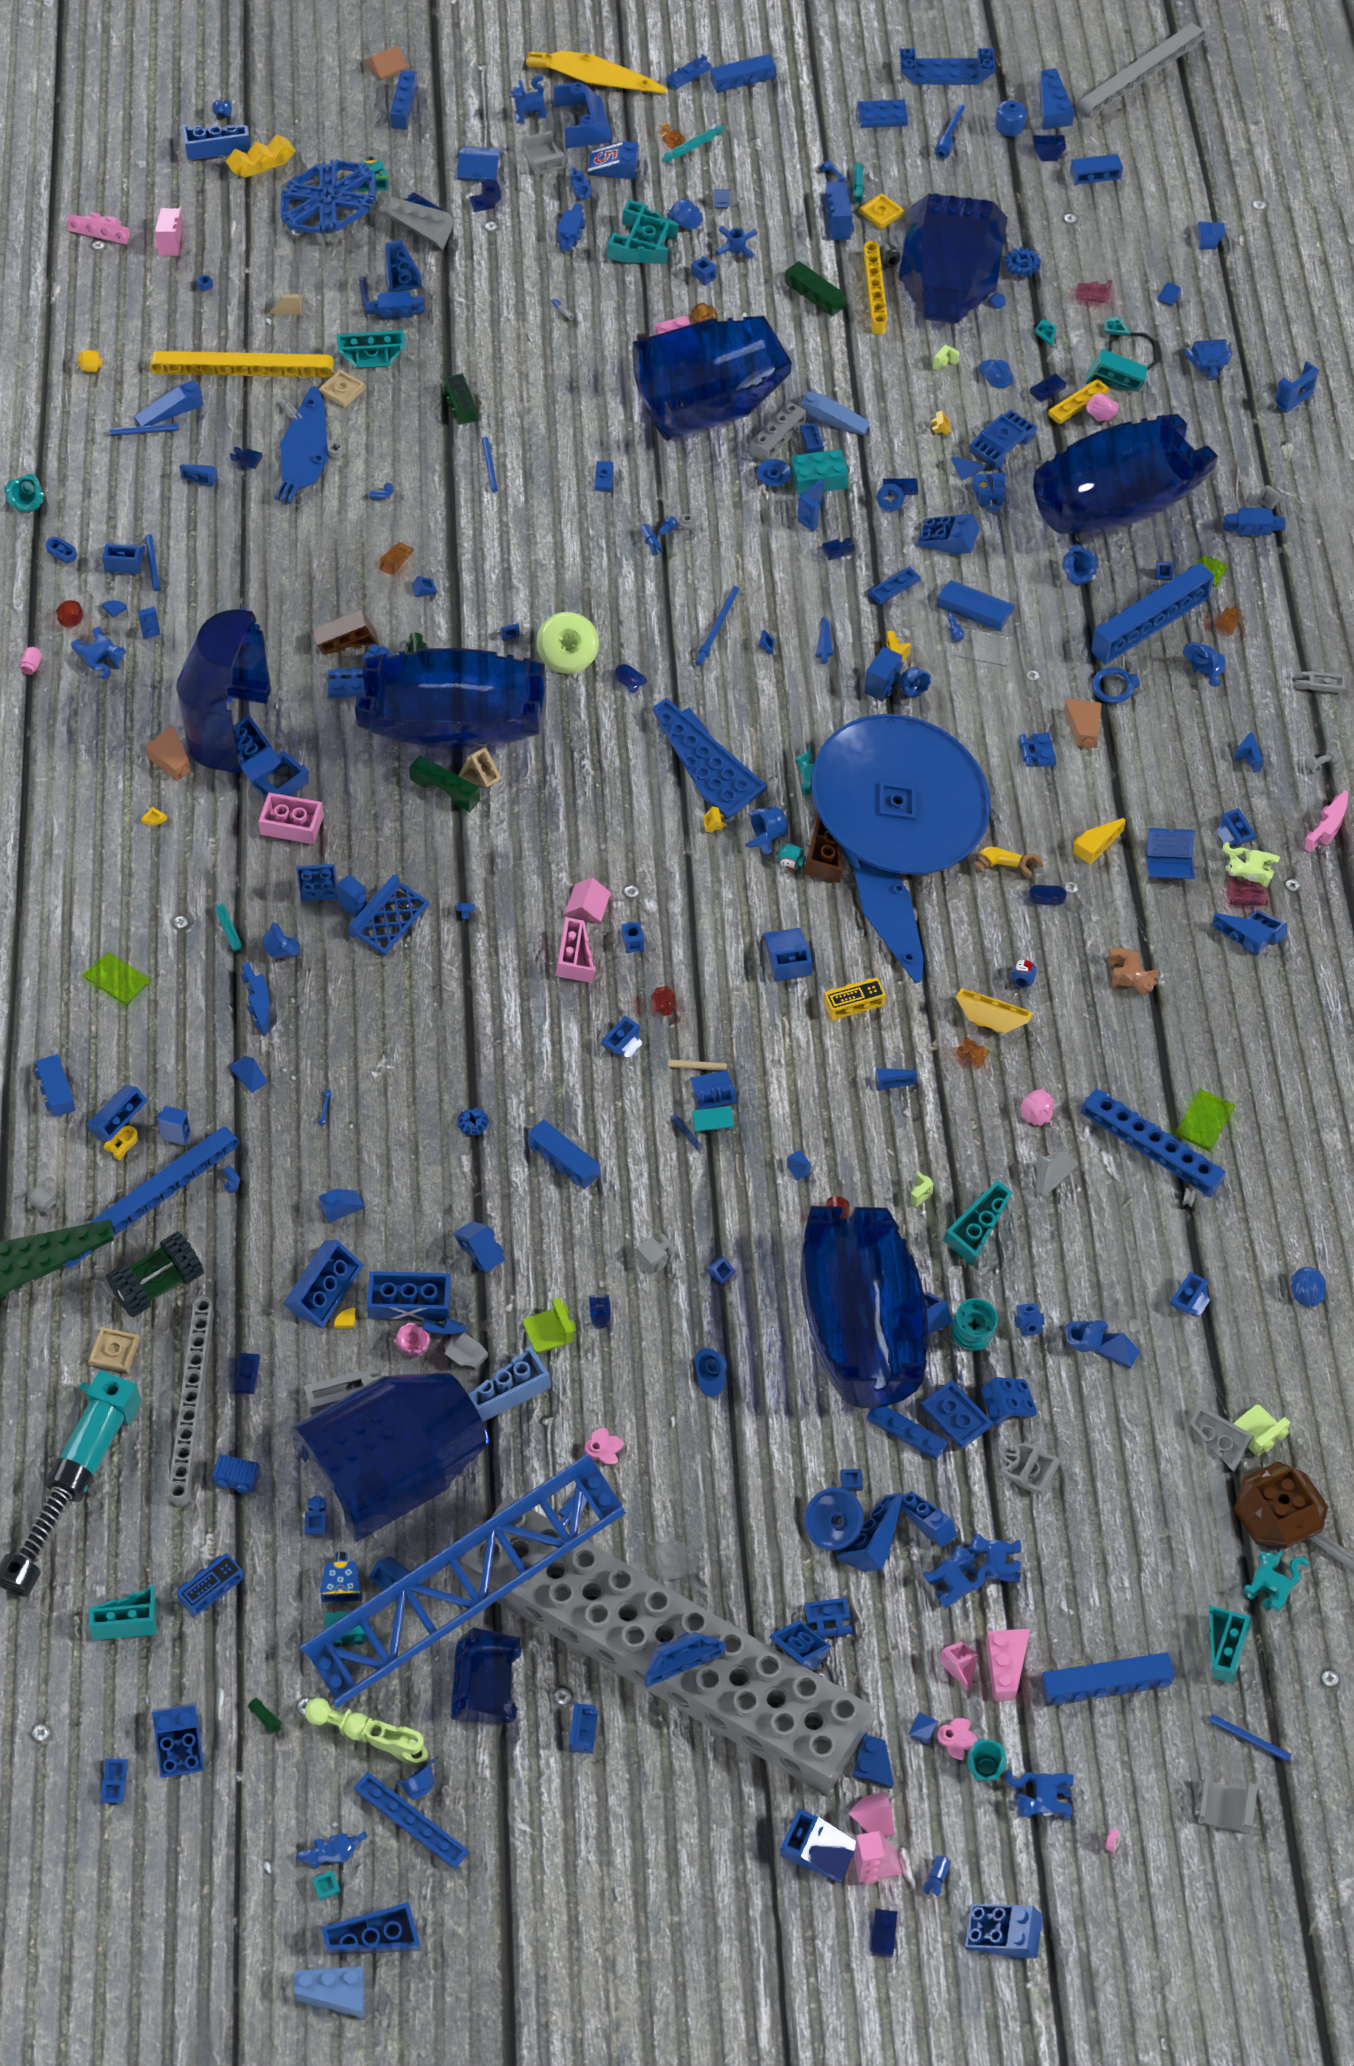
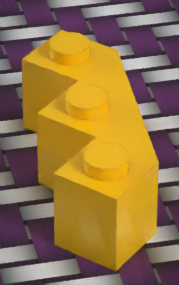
M276 134L268 146L255 142L247 153L234 149L226 162L233 173L246 178L287 163L296 150L287 138Z

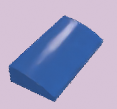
M953 580L947 583L937 598V607L998 631L1003 629L1015 608V605Z

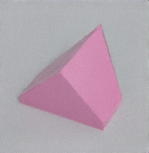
M961 1641L942 1650L940 1664L970 1692L978 1655L964 1641Z
M885 1792L863 1796L848 1813L868 1833L879 1831L884 1837L895 1835L892 1807Z

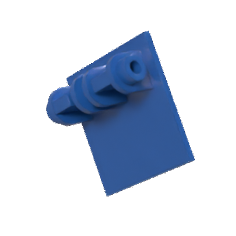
M728 1070L690 1078L699 1110L737 1103L735 1086H732Z

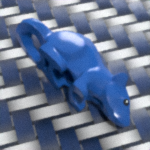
M571 167L569 173L570 185H573L576 197L580 200H585L591 195L590 184H588L587 178L583 176L582 170L577 171L574 167Z
M364 1831L353 1837H347L346 1833L329 1836L328 1842H324L323 1839L313 1840L316 1848L301 1851L296 1855V1858L305 1864L313 1866L315 1869L319 1868L321 1863H344L351 1858L356 1846L367 1837V1833Z

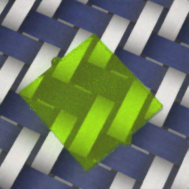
M1202 555L1198 563H1201L1214 574L1212 586L1216 588L1229 565L1206 555Z

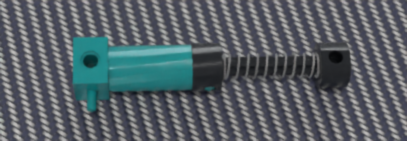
M99 1370L91 1385L85 1382L80 1384V1390L87 1392L89 1404L62 1453L56 1459L45 1479V1485L51 1490L52 1495L51 1497L48 1496V1502L43 1504L45 1508L39 1511L40 1517L35 1518L36 1524L31 1525L33 1529L28 1532V1539H24V1546H20L22 1550L20 1553H16V1555L6 1554L0 1563V1587L21 1597L30 1595L41 1574L40 1569L34 1562L39 1560L37 1555L42 1554L41 1548L46 1547L45 1541L50 1540L49 1534L54 1533L53 1527L58 1525L57 1520L62 1518L61 1513L66 1510L64 1506L69 1505V1500L73 1502L82 1501L121 1425L129 1426L141 1404V1398L136 1383Z

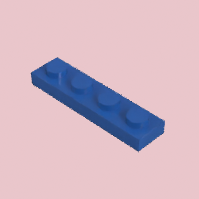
M879 1401L875 1403L866 1417L867 1421L936 1461L947 1446L948 1441Z

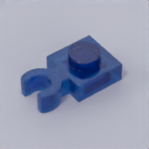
M234 447V453L236 454L230 453L232 461H239L240 465L253 469L257 468L263 458L261 452L248 448L242 451L241 448Z
M848 537L843 542L836 539L823 543L822 549L828 560L845 556V551H854L855 544L848 545L851 544V537Z

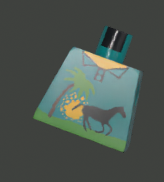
M370 156L366 158V161L360 162L369 166L370 170L372 169L375 173L376 191L389 190L388 176L381 160H375L374 157ZM369 184L361 185L358 188V192L369 191Z

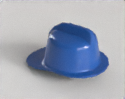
M993 359L980 363L979 372L992 386L1005 388L1011 385L1013 375L1006 361Z
M711 1348L699 1350L695 1356V1368L699 1387L705 1395L715 1397L723 1391L725 1386L726 1359Z
M439 1756L428 1761L410 1777L396 1783L395 1786L400 1784L412 1800L427 1794L434 1784L431 1765Z

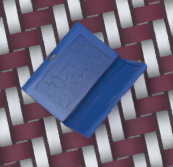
M463 145L459 151L457 180L496 183L498 157L503 152V149Z
M1149 828L1146 854L1148 877L1195 879L1192 863L1195 830Z

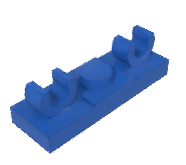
M701 54V57H696L693 62L681 68L678 67L675 72L671 71L670 75L666 77V82L674 89H678L709 71L712 65L707 61V57Z

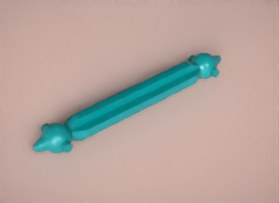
M716 125L714 129H709L672 149L671 152L665 153L661 161L670 162L673 158H678L713 139L716 134H722L725 126Z

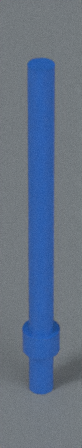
M733 586L704 645H701L698 651L699 655L695 661L697 666H701L705 657L709 655L710 647L740 590L739 587Z

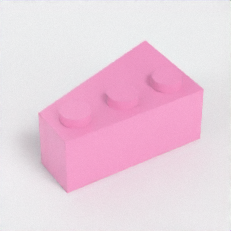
M161 209L160 214L157 216L155 249H158L159 256H179L182 228L181 209Z
M879 1831L857 1835L853 1859L859 1883L872 1884L877 1882L878 1879L902 1875L896 1848H892L891 1843L887 1842L886 1838Z

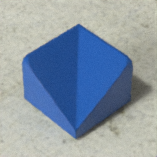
M800 1150L787 1157V1168L797 1180L810 1174L811 1163Z
M918 1712L908 1736L928 1745L937 1728L938 1721Z

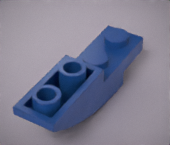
M247 962L242 964L243 972L240 973L243 983H247L249 986L247 987L249 1004H246L249 1014H253L255 1017L253 1022L256 1029H260L264 1036L268 1032L271 1014L268 989L263 974L255 976L250 963Z

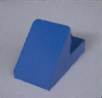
M1250 732L1237 748L1235 760L1247 759V763L1252 767L1254 773L1261 771L1263 759L1254 734Z

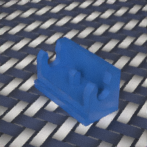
M574 1702L569 1752L593 1754L598 1719L596 1706Z

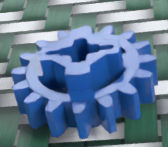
M1020 247V250L1014 248L1013 252L1009 251L1008 255H1006L1005 267H1007V271H1011V275L1017 274V277L1023 275L1024 278H1026V275L1032 277V273L1037 274V270H1040L1041 258H1039L1038 253L1034 254L1035 250L1029 251L1028 247L1025 250Z

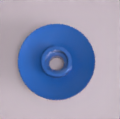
M769 459L763 461L758 466L757 477L766 485L780 486L790 479L791 469L782 460Z

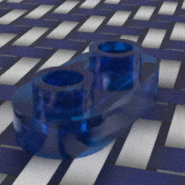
M1034 885L1030 888L1029 900L1034 904L1061 905L1065 902L1067 893L1061 886Z

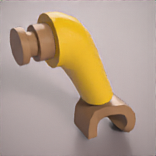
M998 847L983 848L978 853V862L973 863L974 868L980 873L985 871L984 868H988V866L993 867L994 865L1021 867V873L1027 879L1032 874L1026 867L1027 865L1043 867L1041 858L1036 854L1030 853L1022 858L1023 855Z

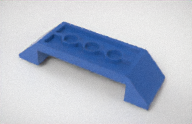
M915 48L899 49L901 73L915 85H978L995 73L993 48H978L977 58H916Z

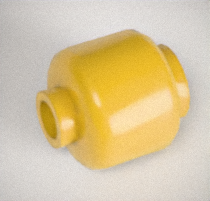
M84 349L78 354L77 366H80L81 371L95 373L98 367H102L103 358L99 357L98 351Z

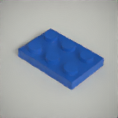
M905 99L858 101L857 107L861 128L908 126Z
M952 1380L921 1403V1408L961 1450L993 1425V1422Z

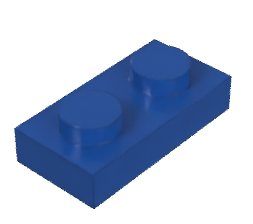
M155 606L137 611L143 639L161 635Z

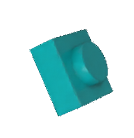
M333 1870L312 1878L319 1901L341 1894Z

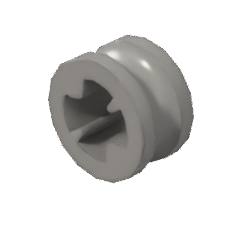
M331 442L328 445V455L334 459L342 457L343 445L340 442Z
M1186 1188L1182 1205L1189 1204V1207H1192L1196 1190L1190 1191L1189 1188Z

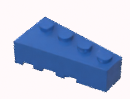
M182 125L188 160L230 155L234 149L245 153L251 148L247 126H226L221 128L218 125H212L211 128H202V125H195V128H188L187 125Z
M250 715L235 724L236 738L238 740L237 746L240 750V767L250 782H252L267 771L276 768L281 763V760Z
M409 1902L321 1927L327 1954L421 1951Z

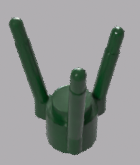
M410 634L403 657L404 666L410 649L414 654L422 649L426 665L429 666L430 662L426 643L423 642L422 634Z

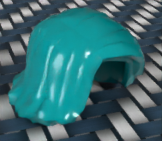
M32 473L21 476L16 480L11 479L4 486L5 499L18 512H32L43 503L44 494L41 492L40 482Z

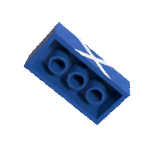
M370 1271L367 1298L368 1318L423 1320L424 1318L428 1320H445V1317L449 1318L451 1274Z

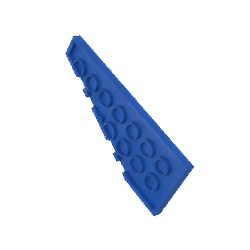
M668 698L663 699L653 707L656 718L700 795L711 806L719 808V812L727 820L767 790V785Z

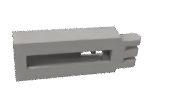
M374 1369L367 1372L362 1370L305 1385L304 1391L310 1413L313 1414L369 1399L370 1393L383 1389V1385L380 1383L381 1378L378 1376V1370ZM354 1385L351 1390H347L346 1386Z

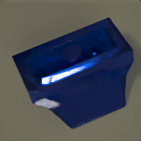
M1065 135L1032 136L1033 150L1038 154L1041 162L1059 160L1061 153L1066 148Z

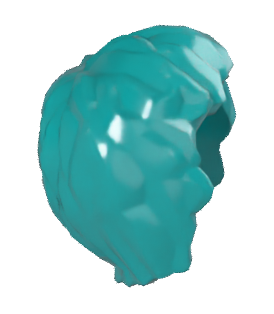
M979 1739L974 1742L967 1755L968 1768L974 1778L981 1782L994 1781L1006 1769L1007 1757L1005 1749L999 1742L996 1743L994 1740Z

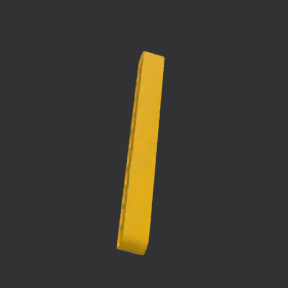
M155 351L151 354L150 371L155 374L330 377L333 373L334 359L326 354Z

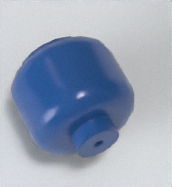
M994 293L988 299V302L995 309H1000L1006 305V298L1003 294Z

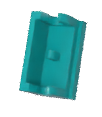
M731 1106L692 1111L694 1134L699 1131L729 1128L730 1130L734 1128Z

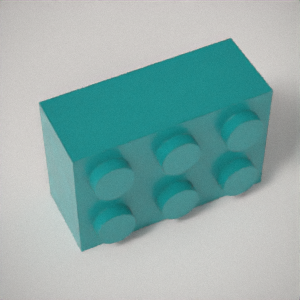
M842 449L791 456L790 469L797 495L805 493L813 483L819 480L824 482L823 492L848 488L849 474Z

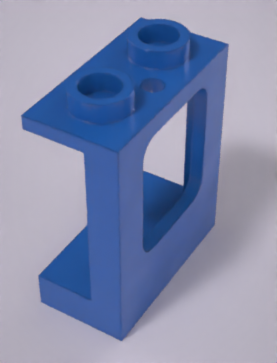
M1305 361L1302 376L1291 383L1284 377L1280 379L1275 397L1277 407L1287 413L1314 394L1319 369ZM1300 388H1304L1306 391L1298 397Z

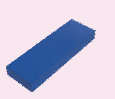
M909 566L869 590V595L881 605L919 582L921 577Z

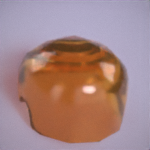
M700 303L692 309L691 317L697 327L708 329L717 322L718 313L712 305L708 306L705 303Z

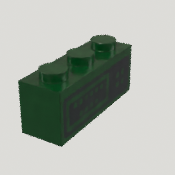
M464 374L444 377L442 391L444 395H447L448 407L452 408V418L456 419L458 425L478 421L477 408Z

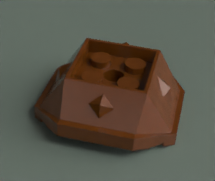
M1278 1461L1243 1477L1234 1511L1255 1544L1264 1546L1266 1544L1287 1549L1322 1532L1328 1505L1306 1473ZM1279 1501H1284L1286 1505L1279 1503Z

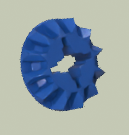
M886 484L878 490L876 500L879 507L884 511L892 512L902 506L904 493L899 486ZM889 491L891 496L897 497L892 500L891 505L889 500L883 499L888 496Z
M475 1107L474 1109L467 1108L464 1112L461 1111L457 1123L459 1129L464 1134L474 1136L483 1133L487 1129L489 1120L484 1110H479ZM471 1116L476 1119V1126L470 1121Z

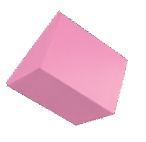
M593 877L576 883L564 914L565 916L601 924L611 892Z

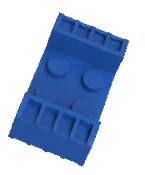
M1009 410L1005 414H1001L979 433L978 437L970 443V453L997 470L1004 465L1005 455L1020 442L1027 445L1035 437L1037 426L1013 410Z

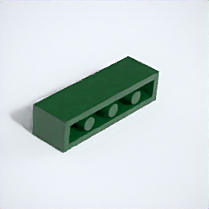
M798 261L785 270V283L830 316H834L846 307L847 295L802 262Z

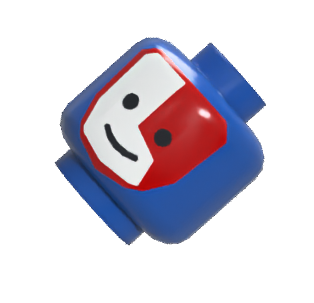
M1019 960L1013 965L1010 976L1011 981L1017 987H1029L1034 983L1037 968L1028 960Z

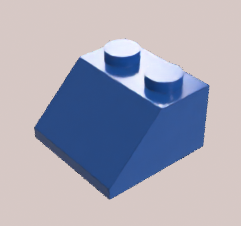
M929 1292L894 1309L895 1314L908 1333L918 1340L928 1338L934 1331L943 1330L948 1324L953 1322L946 1301Z

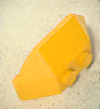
M963 988L960 989L956 996L969 1021L974 1022L975 1025L980 1027L992 1028L993 1031L998 1033H1007L1028 1023L1034 1013Z

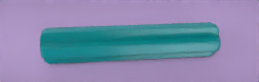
M216 905V913L232 950H240L242 944L225 905Z

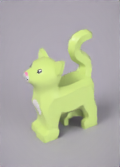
M1226 842L1223 845V851L1230 856V861L1224 870L1228 871L1230 876H1242L1249 881L1259 882L1263 888L1267 889L1274 874V871L1270 868L1272 863L1278 864L1280 856L1242 847L1231 849L1230 843ZM1243 855L1245 857V863H1243L1237 856Z

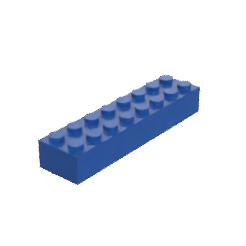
M1198 563L1195 566L1189 567L1186 572L1178 574L1170 582L1164 583L1156 591L1150 592L1142 600L1139 599L1131 607L1125 608L1117 616H1112L1106 623L1100 624L1095 628L1091 653L1104 665L1116 659L1209 599L1214 574L1201 563Z

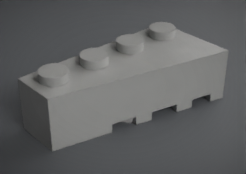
M394 197L391 198L386 210L392 220L410 229L441 250L444 249L455 222L448 212Z

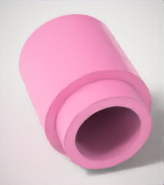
M30 647L25 649L20 662V670L31 675L37 671L42 658V653L38 648Z

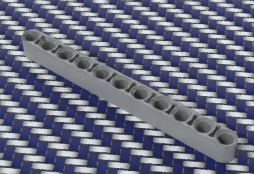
M1194 23L1189 24L1086 95L1080 101L1079 109L1091 117L1095 116L1199 44L1204 39L1206 32Z
M204 1296L197 1298L193 1304L169 1481L170 1499L172 1504L177 1507L185 1506L190 1499L214 1317L212 1302L208 1297ZM197 1344H203V1345L200 1346V1347H196V1346H195V1345H197ZM195 1362H200L198 1365H192ZM193 1380H198L196 1383H190ZM191 1398L195 1399L193 1402H188ZM187 1417H193L191 1420H185ZM184 1436H191L188 1439H182ZM188 1454L187 1457L180 1458L181 1455ZM180 1473H186L183 1477H177ZM183 1492L181 1496H175L176 1493Z

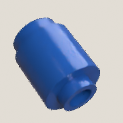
M942 135L938 139L934 150L937 157L942 159L949 157L953 147L952 137Z

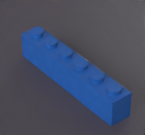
M1169 1652L1043 1672L1041 1684L1046 1704L1061 1705L1065 1701L1070 1700L1080 1702L1089 1697L1104 1698L1108 1694L1116 1693V1695H1123L1132 1690L1142 1692L1151 1687L1166 1688L1172 1684L1175 1675Z

